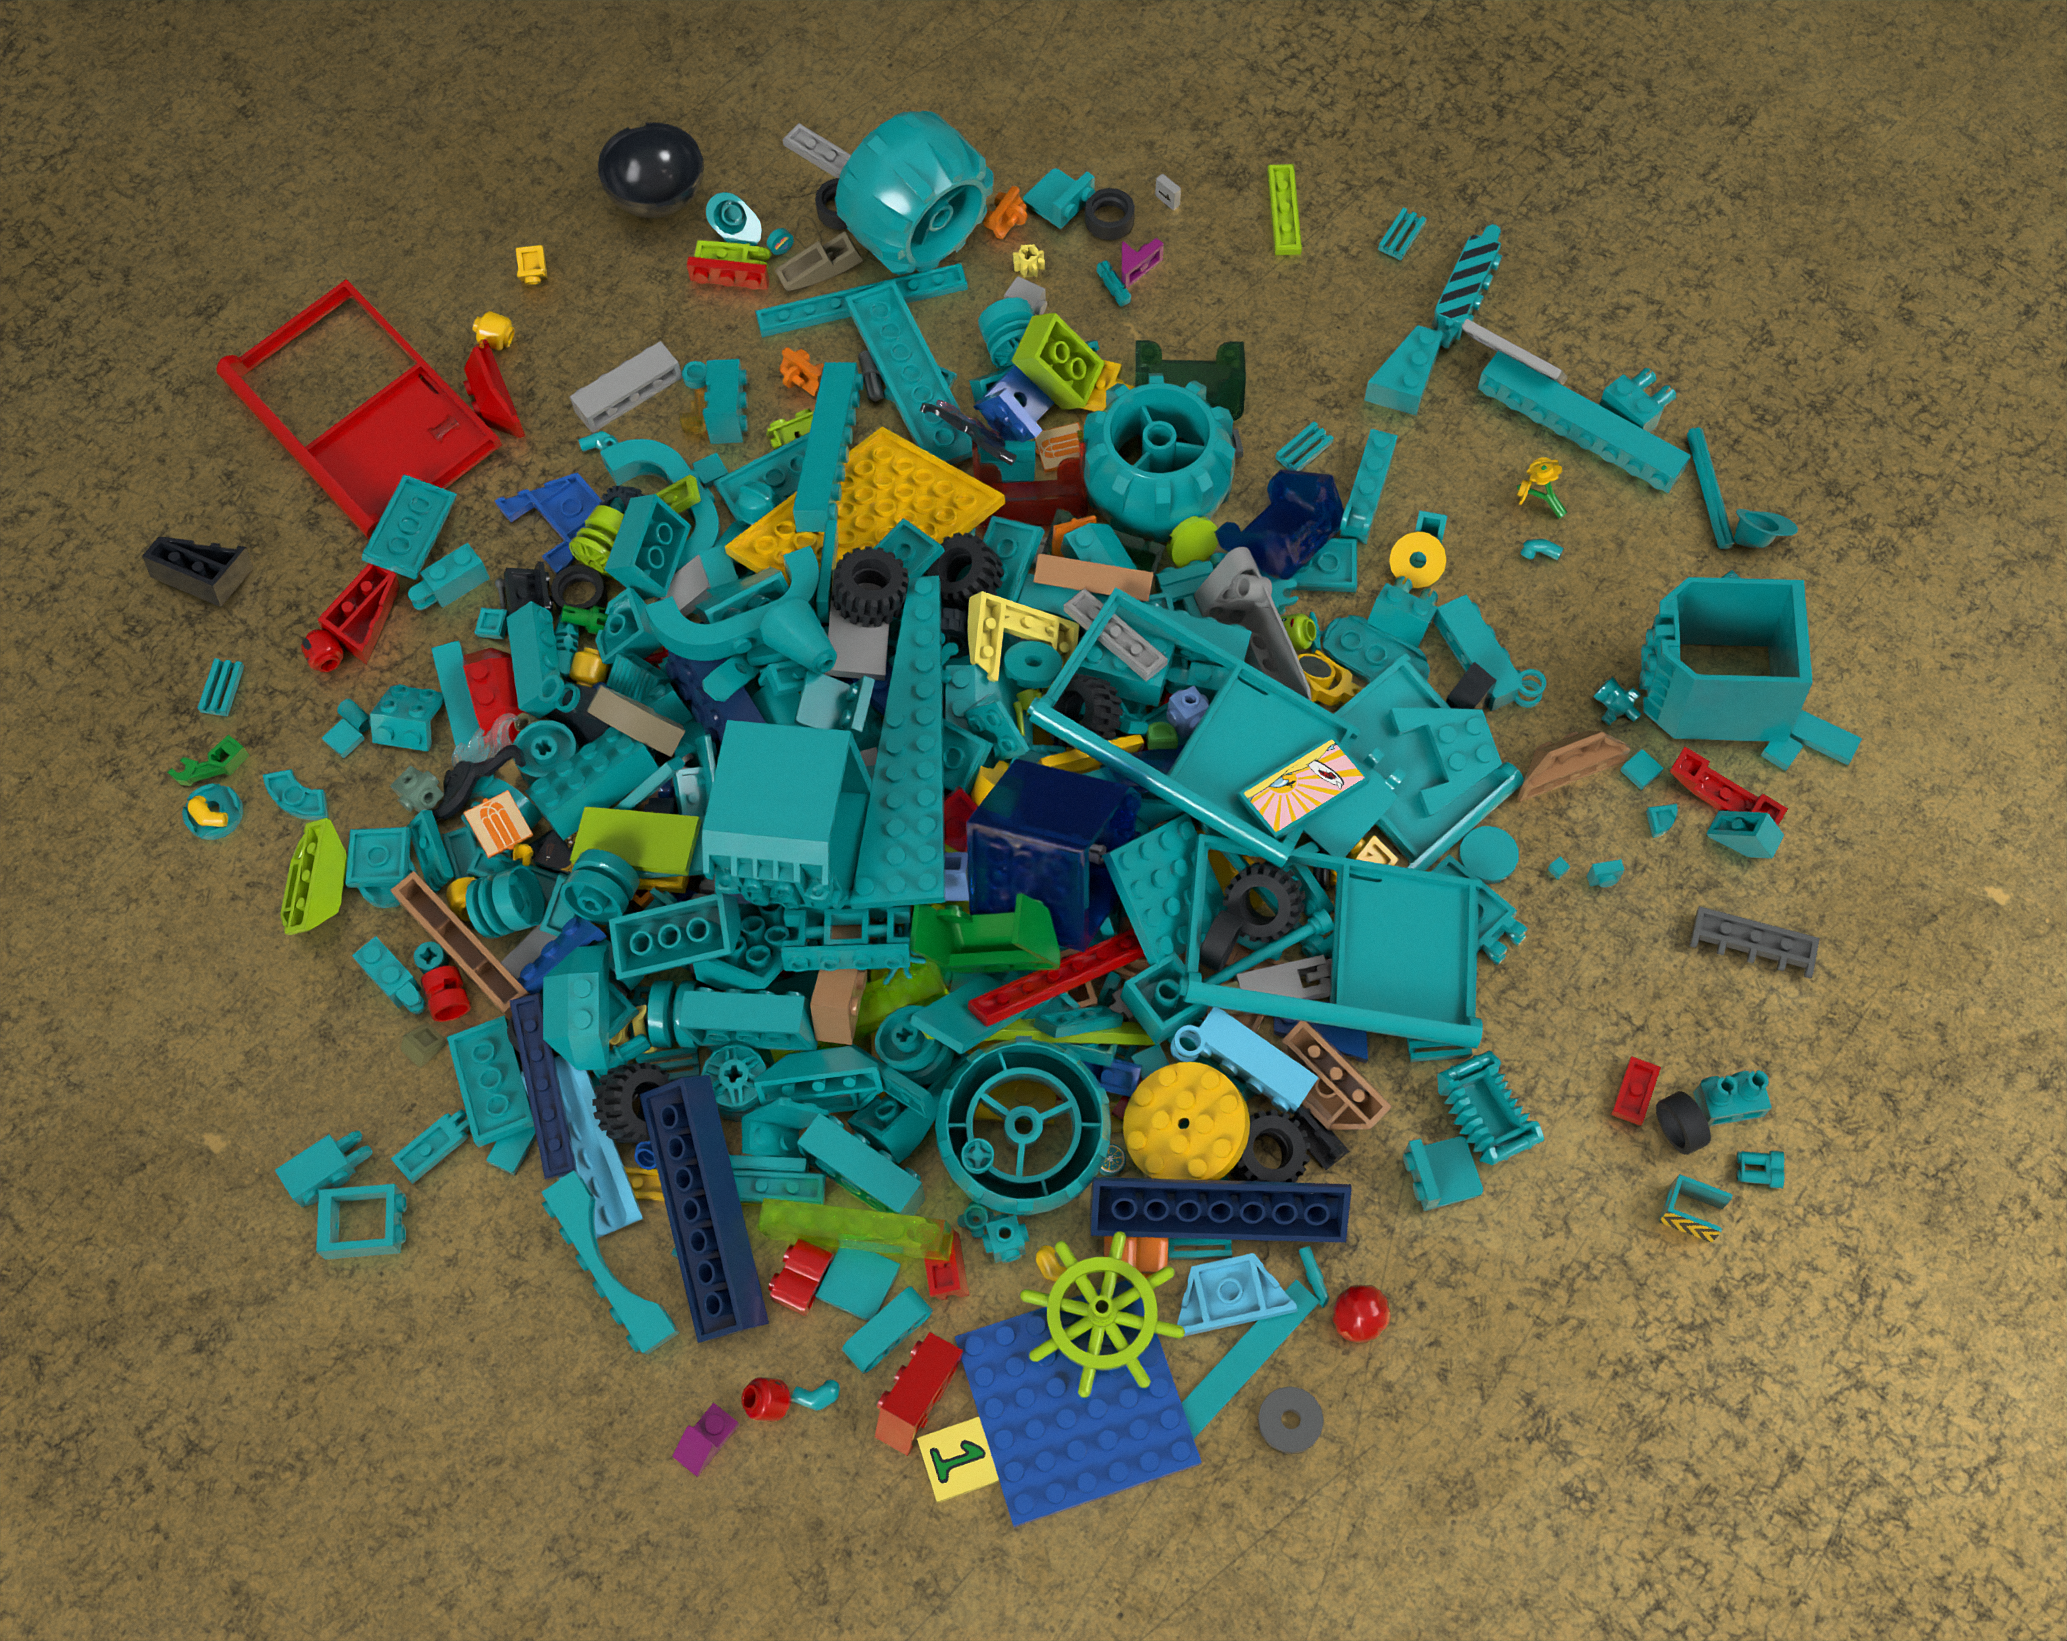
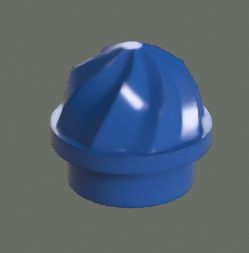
M651 1141L639 1142L635 1148L634 1157L636 1163L643 1169H654L657 1166Z

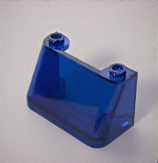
M1291 470L1278 471L1267 486V493L1271 504L1242 532L1234 522L1222 524L1215 531L1220 547L1228 552L1238 547H1246L1249 549L1259 570L1275 579H1290L1340 530L1344 508L1333 475Z

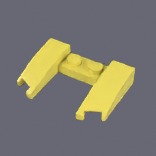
M981 591L969 597L968 645L970 663L973 665L978 664L988 673L987 678L991 682L998 681L1003 632L1030 641L1043 642L1053 647L1062 658L1063 668L1077 647L1079 623ZM1051 685L1042 688L1043 695L1047 693Z

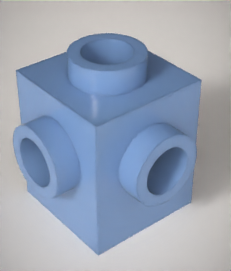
M1195 686L1186 690H1179L1169 698L1166 718L1182 739L1193 733L1210 705L1209 700L1204 694H1200Z

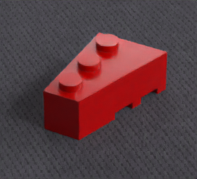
M369 563L317 619L321 630H328L340 642L341 647L366 665L400 590L396 573Z
M931 1332L928 1333L923 1342L920 1340L916 1342L909 1357L912 1359L908 1366L901 1365L893 1380L895 1386L891 1392L885 1390L877 1403L876 1408L880 1409L875 1438L909 1456L913 1449L914 1436L920 1427L925 1428L929 1420L926 1417L935 1403L940 1401L960 1366L963 1354L962 1349Z

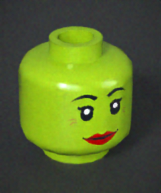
M1303 613L1281 616L1280 618L1294 650L1308 649L1316 638V626L1313 620Z

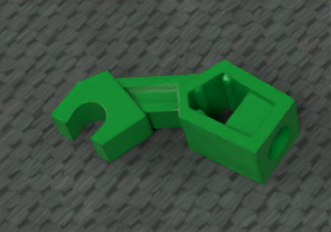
M227 735L207 753L208 761L199 763L198 761L182 757L179 761L185 766L184 771L176 772L171 768L167 773L180 785L191 786L193 782L217 775L226 774L231 776L250 755L240 743L230 735ZM226 756H228V758H227L226 760H224L223 763H222V762H221L222 759L225 758Z

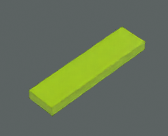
M1294 164L1268 165L1267 174L1275 255H1301L1302 244Z

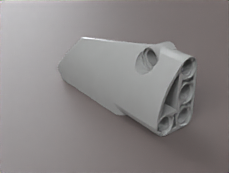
M1238 547L1231 550L1194 594L1202 616L1214 618L1219 623L1227 625L1238 624L1245 627L1246 630L1252 631L1244 662L1312 701L1309 684L1271 598L1272 583L1270 579L1261 576L1248 548Z

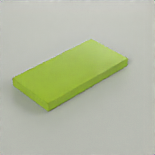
M584 807L570 861L574 865L580 853L589 849H599L621 857L635 871L688 875L702 821L698 816Z

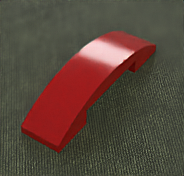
M1687 747L1682 749L1670 772L1688 790L1719 811L1768 813L1777 826H1779L1788 808L1763 793L1759 797L1755 796L1709 768V760Z

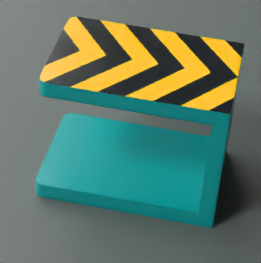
M1679 1174L1669 1187L1658 1222L1708 1242H1713L1721 1234L1722 1227L1673 1209L1678 1193L1719 1209H1723L1732 1200L1733 1195Z

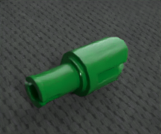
M564 604L560 622L585 626L588 633L597 635L599 629H604L608 615L605 614V607L593 605L592 608L590 607L587 610Z

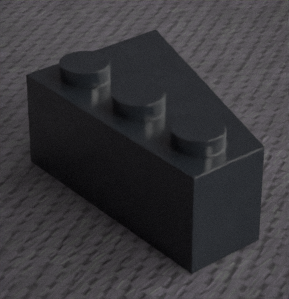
M159 536L142 555L151 578L219 607H222L254 568L247 547L237 546V549L224 548L219 543H211L210 546L195 544L194 540Z

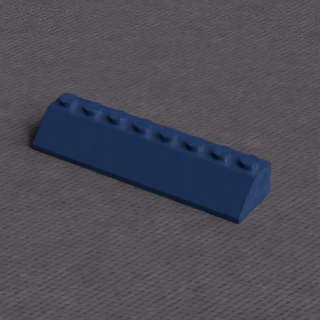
M710 1075L684 1077L640 1094L697 1342L701 1343L769 1324Z
M1093 1177L1090 1198L1091 1236H1114L1117 1231H1122L1126 1237L1346 1243L1352 1187L1351 1184Z

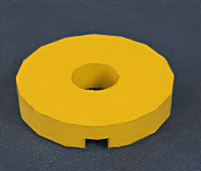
M1415 531L1407 533L1397 540L1391 550L1389 561L1391 571L1396 579L1400 576H1405L1402 584H1405L1409 578L1412 581L1413 588L1430 586L1440 578L1445 570L1447 559L1445 548L1439 539L1430 533ZM1414 552H1422L1426 556V563L1422 567L1411 565L1409 559Z

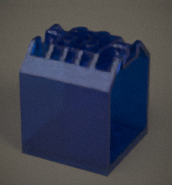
M1015 759L966 821L969 914L1014 913L1017 894L1023 893L1031 899L1042 901L1043 905L1049 909L1059 946L1084 952L1120 899L1105 862L1103 861L1101 865L1090 862L1089 849L1092 844L1103 845L1106 847L1107 853L1141 836V832L1136 831L1137 813L1141 808V794L1128 785Z

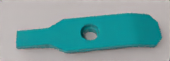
M747 652L737 653L717 667L702 681L703 690L715 701L725 702L760 673L761 665L750 666L747 661Z

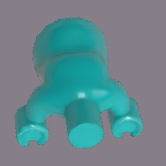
M1613 676L1593 695L1596 700L1602 702L1608 708L1601 718L1608 726L1617 719V716L1625 714L1634 722L1641 715L1634 707L1635 700L1641 694L1633 687L1626 691Z

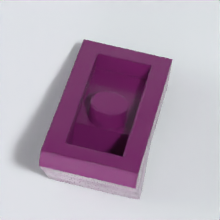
M1155 238L1149 244H1144L1138 253L1124 241L1122 242V282L1125 285L1124 288L1128 289L1163 260L1164 243L1159 239Z
M713 1402L694 1427L691 1425L686 1427L672 1457L698 1477L740 1424Z

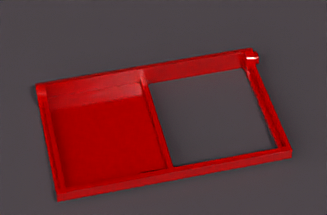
M347 279L242 356H224L219 360L216 367V372L369 540L404 474L446 489L502 446L499 437ZM353 298L409 356L415 365L304 447L244 382L242 377L346 300Z

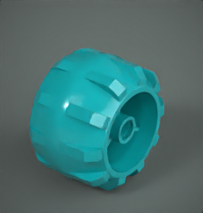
M931 111L902 112L894 115L891 119L871 131L844 165L840 173L835 196L837 215L846 223L847 229L856 240L872 252L892 273L898 275L909 274L915 268L919 272L929 271L937 267L939 261L953 251L958 252L966 244L965 240L975 226L982 223L987 214L986 199L993 194L994 173L986 166V158L939 114Z
M1148 373V384L1129 390L1125 384L1117 383L1106 390V408L1103 411L1098 410L1087 414L1084 423V446L1081 459L1085 496L1089 505L1099 511L1102 517L1110 523L1114 531L1121 535H1129L1138 539L1153 541L1154 543L1168 542V540H1172L1170 537L1171 533L1182 521L1192 516H1198L1199 518L1204 516L1211 520V517L1218 511L1221 504L1228 501L1235 471L1236 449L1233 447L1231 440L1233 418L1228 409L1219 406L1211 407L1206 401V386L1197 381H1191L1184 388L1164 383L1163 373ZM1140 435L1142 439V457L1132 466L1118 454V451L1128 440ZM1177 435L1187 440L1190 444L1176 442Z
M1016 1036L1012 1040L997 1042L983 1049L978 1048L967 1056L966 1060L952 1074L942 1091L937 1107L935 1123L937 1147L942 1162L951 1178L965 1192L966 1196L976 1204H982L995 1211L1013 1214L1017 1217H1031V1215L1052 1211L1068 1204L1083 1193L1093 1181V1177L1097 1176L1110 1146L1111 1118L1109 1100L1105 1088L1101 1087L1092 1071L1080 1060V1055L1070 1048L1065 1050L1049 1042L1034 1040L1032 1036ZM1026 1080L1048 1087L1064 1103L1041 1114L1029 1106H1019L1010 1111L987 1094L1007 1082ZM980 1103L1005 1121L1003 1129L1005 1141L1010 1147L1018 1150L1015 1176L1004 1173L993 1166L984 1173L974 1174L967 1171L962 1164V1148L968 1141L974 1139L973 1118ZM1069 1112L1072 1122V1140L1067 1154L1056 1166L1044 1173L1034 1176H1022L1024 1151L1032 1148L1038 1142L1043 1129V1123ZM1018 1119H1026L1032 1123V1131L1026 1135L1019 1134L1015 1130L1014 1124Z

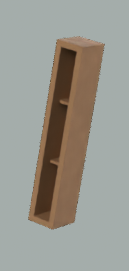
M413 871L390 891L403 908L441 946L444 952L499 1011L510 1020L512 1012L509 1000L529 996V993Z

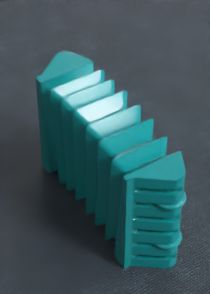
M1491 1051L1478 1056L1474 1055L1473 1058L1456 1066H1450L1449 1069L1437 1074L1439 1095L1448 1096L1444 1104H1453L1448 1114H1458L1453 1124L1463 1125L1459 1134H1468L1465 1143H1476L1473 1152H1482L1479 1159L1480 1163L1484 1162L1494 1165L1503 1160H1508L1509 1157L1521 1151L1530 1150L1536 1144L1544 1141V1135L1538 1121H1527L1530 1113L1521 1114L1523 1106H1515L1519 1098H1510L1512 1089H1505L1509 1081H1502L1506 1074L1498 1073L1501 1061Z

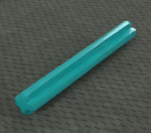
M1701 427L1691 428L1688 430L1687 438L1717 545L1721 550L1730 549L1735 541L1704 432Z

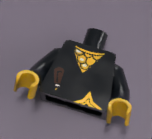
M553 829L528 845L518 844L514 847L513 860L523 858L522 865L529 866L531 859H534L533 862L536 867L557 874L569 875L574 866L570 858L578 830L564 841Z

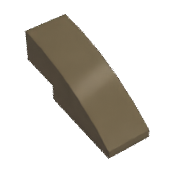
M844 231L825 245L817 241L777 267L775 271L785 290L791 291L832 278L862 262L863 259L851 238Z
M603 685L599 686L587 709V712L603 722L672 757L685 733L682 724L656 713L653 708Z

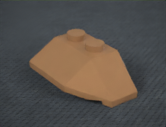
M1592 730L1579 734L1578 732H1572L1561 741L1553 744L1552 742H1546L1536 748L1518 799L1520 802L1624 763L1631 748L1628 744L1604 732Z
M1300 1021L1281 1041L1284 1054L1319 1077L1302 1101V1104L1307 1109L1310 1108L1311 1113L1328 1130L1372 1129L1392 1108V1105L1379 1090L1308 1022Z

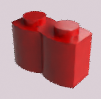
M798 1239L795 1245L790 1244L783 1257V1262L786 1263L780 1274L775 1273L770 1281L768 1290L771 1291V1300L807 1317L816 1300L815 1295L834 1259L833 1253L801 1239Z

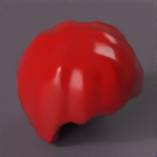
M1373 1285L1350 1286L1340 1293L1333 1307L1332 1321L1335 1324L1337 1333L1345 1340L1353 1343H1367L1370 1340L1376 1339L1387 1328L1391 1320L1387 1297Z

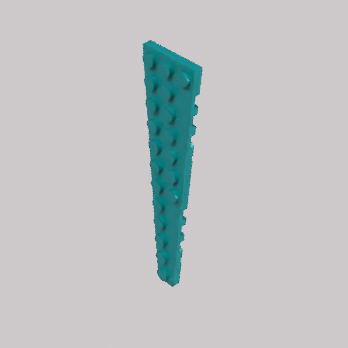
M939 575L909 578L850 906L852 909L946 902L941 586Z

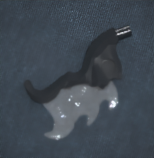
M511 713L502 715L494 722L491 730L484 737L482 736L485 730L479 728L470 739L465 751V745L461 742L455 748L452 755L454 769L446 771L443 781V802L439 804L438 808L431 810L435 821L440 819L447 820L456 814L469 800L477 781L481 777L489 778L510 759L515 758V764L521 768L526 765L523 751L518 746L513 745L508 732L511 723L519 720L517 716Z

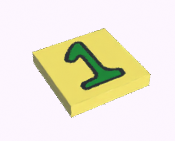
M979 1417L917 1438L937 1503L999 1482Z

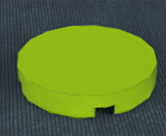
M1192 516L1182 521L1170 535L1172 540L1170 544L1167 543L1166 548L1168 557L1179 568L1186 567L1188 563L1195 560L1205 562L1218 545L1219 532L1217 526L1208 517L1204 516L1201 518Z

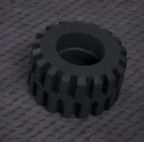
M959 532L954 533L953 538L949 536L943 538L941 545L945 552L926 570L927 573L923 576L939 575L941 602L950 609H958L968 613L969 597L981 591L995 596L998 594L996 589L1001 588L1003 583L1000 580L1004 576V570L1001 568L1003 564L997 557L998 555L976 535L973 536L967 532L962 535ZM972 564L969 573L963 579L956 581L958 573L965 566Z
M865 546L864 550L858 547L853 549L852 554L849 552L845 553L843 560H838L834 570L832 600L834 601L836 611L841 610L840 615L844 619L849 617L850 623L856 625L857 622H860L862 627H869V624L880 627L883 621L886 624L891 623L893 617L897 618L901 614V609H904L909 578H907V568H903V561L895 559V554L891 551L885 553L884 548L880 547L877 550L872 549V546ZM862 583H873L880 586L882 589L866 590L858 585Z
M1075 673L1053 707L1054 710L1107 741L1109 738L1114 739L1116 736L1115 729L1120 728L1121 725L1119 716L1123 714V709H1119V705L1122 703L1121 698L1116 696L1118 691L1115 687L1110 686V682L1102 678ZM1085 703V714L1080 722V709L1082 704ZM1050 735V738L1054 742H1058V745L1077 749L1067 742L1060 740L1055 735Z
M1265 861L1263 864L1256 862L1249 867L1247 866L1230 881L1231 884L1226 887L1224 892L1227 896L1223 899V906H1227L1226 912L1244 920L1240 932L1241 937H1245L1248 934L1250 935L1249 941L1256 942L1258 939H1261L1262 943L1269 942L1271 939L1277 940L1301 918L1300 914L1304 911L1305 904L1302 903V900L1305 898V892L1299 891L1302 883L1300 880H1293L1292 876L1295 873L1291 869L1285 872L1283 870L1284 866L1281 869L1273 866L1269 861ZM1252 887H1265L1274 893L1279 904L1276 916H1263L1252 907L1250 902Z
M650 1063L619 1065L607 1071L608 1075H602L599 1079L601 1086L595 1087L594 1093L597 1094V1097L592 1099V1106H596L597 1111L593 1113L594 1118L600 1120L598 1127L601 1131H607L606 1136L610 1139H616V1142L650 1141L640 1094L673 1082L668 1080L670 1075L667 1071H661L660 1066L656 1064L650 1065ZM634 1090L637 1091L640 1098V1110L637 1116L633 1112L631 1104Z
M1263 1110L1250 1115L1248 1142L1241 1158L1233 1167L1235 1172L1231 1173L1234 1179L1239 1177L1242 1181L1295 1183L1298 1177L1306 1171L1304 1165L1310 1161V1156L1306 1155V1152L1311 1149L1310 1143H1305L1303 1139L1308 1136L1306 1131L1300 1132L1297 1128L1300 1123L1296 1119L1292 1122L1289 1121L1290 1115L1285 1112L1278 1115L1277 1110H1269L1268 1112ZM1266 1135L1278 1143L1282 1159L1277 1169L1266 1168L1256 1159L1253 1151L1256 1136Z

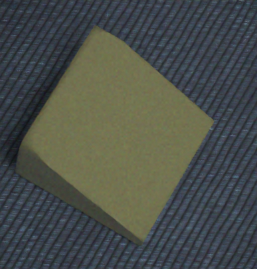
M426 1022L403 1036L401 1051L421 1068L447 1044V1040Z

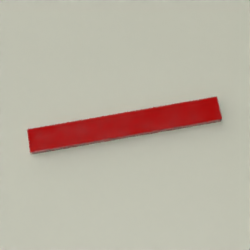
M1132 928L1062 959L1059 969L1035 971L968 1001V1010L988 1027L1144 957L1145 954Z

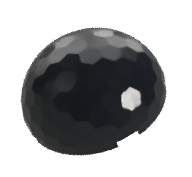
M648 122L645 123L646 126L630 129L627 127L612 136L604 145L599 155L598 175L604 191L619 208L635 216L650 219L661 218L680 211L693 200L703 180L704 160L697 142L687 132L670 124Z

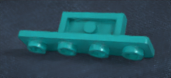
M710 734L696 739L700 767L681 769L673 776L679 815H706L716 771L715 759L717 756L716 745L711 741Z

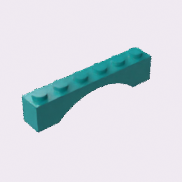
M573 1170L541 1193L546 1199L542 1203L544 1209L552 1219L554 1217L558 1218L563 1226L558 1229L561 1236L568 1245L572 1243L575 1245L579 1252L575 1256L578 1263L585 1272L589 1269L596 1279L592 1282L595 1290L602 1299L607 1296L613 1306L609 1309V1312L619 1326L624 1323L630 1333L626 1336V1339L636 1353L641 1350L643 1354L649 1355L680 1334L664 1306L645 1300L632 1293L618 1281L608 1268L600 1252L595 1233L596 1199L581 1175Z

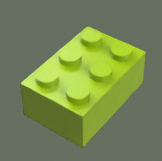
M1056 313L1032 316L1011 360L1062 410L1086 406L1105 364Z

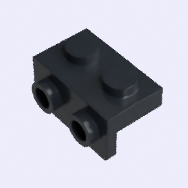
M538 561L534 569H505L503 575L509 615L530 601L552 612L553 598L548 594L550 577L549 573L545 572L544 562Z

